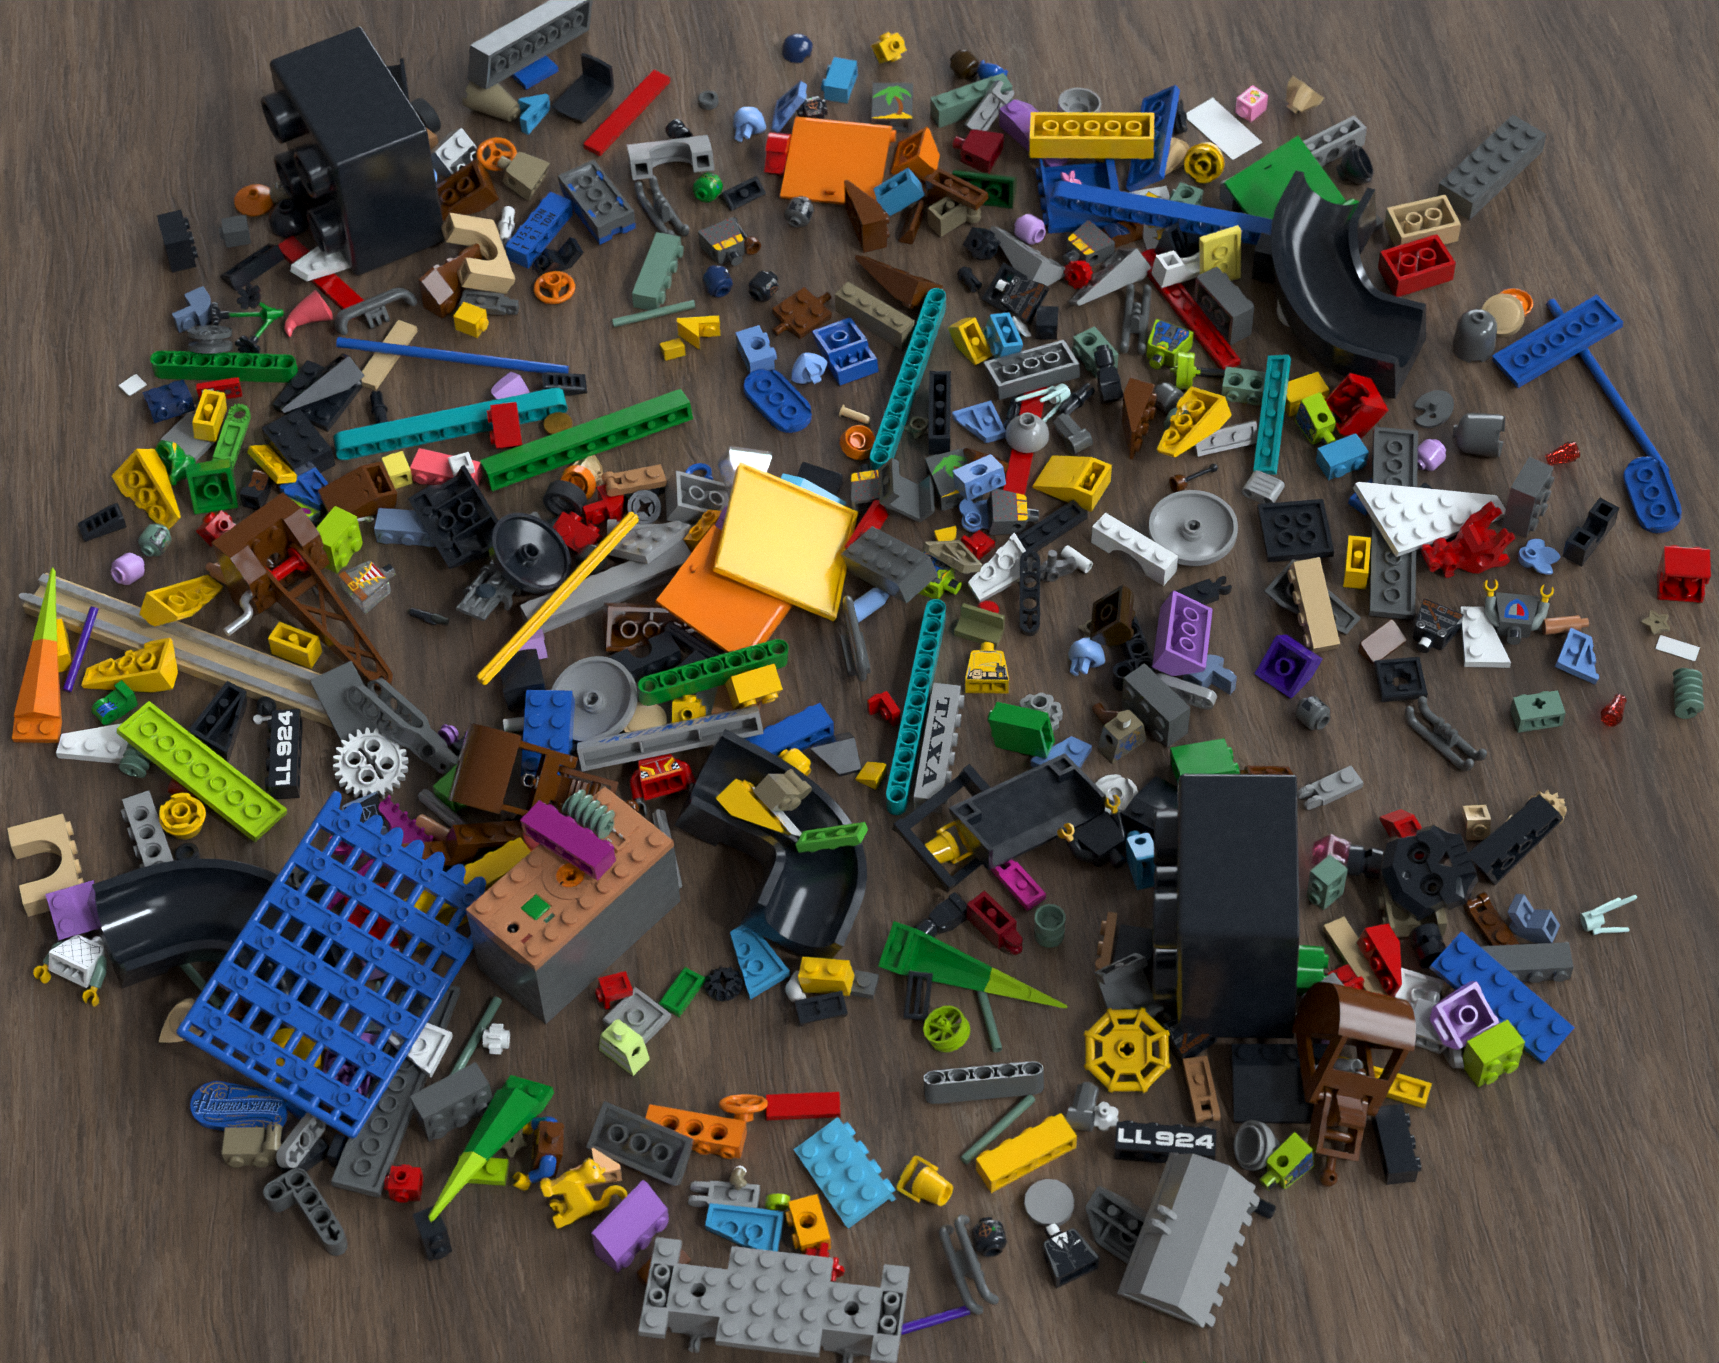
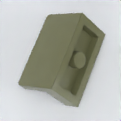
M963 603L961 606V617L954 630V636L980 644L991 642L994 644V648L997 649L1004 633L1005 616Z

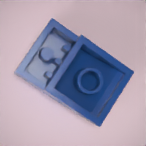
M851 317L812 331L821 355L827 361V366L839 385L879 372L877 358L868 347V340Z

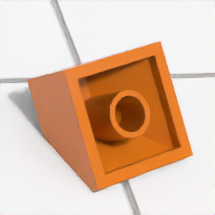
M928 127L898 143L891 169L893 175H897L909 168L915 173L926 177L938 168L940 155Z

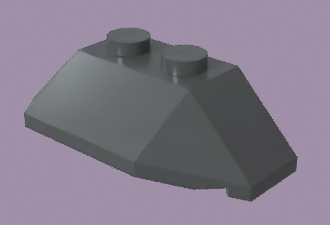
M1098 1186L1085 1207L1095 1242L1128 1264L1147 1212L1130 1200Z

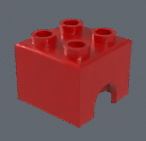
M1349 373L1325 399L1330 411L1335 413L1342 421V424L1336 423L1335 425L1339 434L1350 436L1356 433L1360 439L1389 411L1373 380Z
M1678 545L1664 546L1657 571V599L1703 603L1705 584H1709L1711 577L1710 549H1702L1701 547L1686 548L1679 547Z

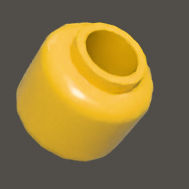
M794 748L789 751L785 749L778 756L806 776L810 774L811 761L799 749Z

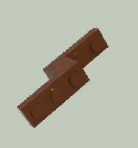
M937 168L928 178L912 171L922 184L925 196L920 199L931 205L945 197H949L976 211L988 199V192L940 168Z
M519 820L452 825L445 841L423 842L424 851L422 859L426 860L435 852H442L445 856L444 866L470 864L478 848L502 847L507 842L514 841L519 837L523 841L525 839ZM410 843L401 844V846L405 848Z

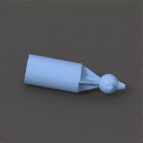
M876 587L855 600L854 607L858 623L882 607L890 594Z

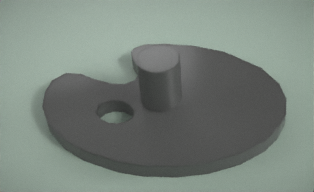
M1434 390L1421 396L1415 403V409L1423 410L1425 413L1416 418V424L1423 428H1434L1447 421L1453 412L1454 400L1452 396L1442 390ZM1434 415L1435 418L1431 419L1429 416Z

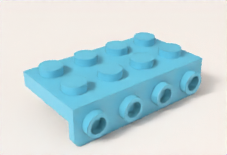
M837 1117L796 1147L794 1151L849 1229L888 1199L893 1202L896 1199L892 1194L895 1188L887 1178L885 1180L881 1178L879 1173L882 1170L874 1159L869 1161L866 1156L869 1153L868 1149L861 1140L855 1141L853 1135L856 1132L848 1121L843 1124Z

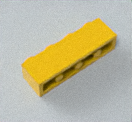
M1062 1114L1055 1117L1050 1116L1042 1124L1034 1128L1029 1127L1016 1138L1006 1139L999 1147L991 1151L986 1150L976 1158V1171L989 1191L993 1193L1075 1149L1077 1135Z

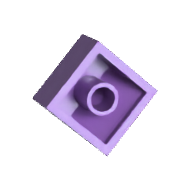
M94 880L45 894L59 940L97 929L87 903L91 886L95 884Z

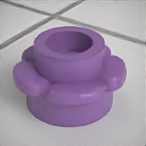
M444 724L441 726V730L438 731V735L445 740L447 746L459 740L458 730L452 725Z

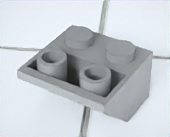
M462 128L450 132L431 149L434 170L445 178L450 177L474 159L477 161V147Z

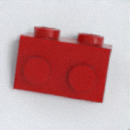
M572 511L569 514L562 512L553 528L560 534L567 546L579 553L587 544L594 545L598 540H602L603 536L599 534V528L591 523L586 526L580 522L582 517Z

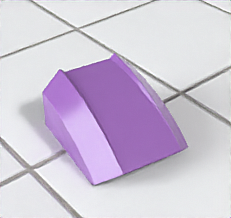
M1477 981L1468 982L1433 1006L1429 1019L1443 1045L1458 1050L1464 1047L1468 1040L1500 1024L1483 996L1482 989Z

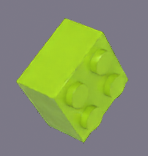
M334 506L316 529L321 535L324 544L322 549L326 552L330 563L325 568L338 573L342 567L348 564L352 555L360 550L363 542L357 516Z
M1507 1019L1467 1041L1463 1055L1464 1070L1477 1087L1485 1083L1489 1085L1505 1072L1509 1074L1518 1068L1525 1041Z

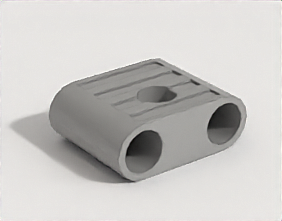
M1256 470L1242 489V494L1262 504L1275 503L1285 484L1280 479Z

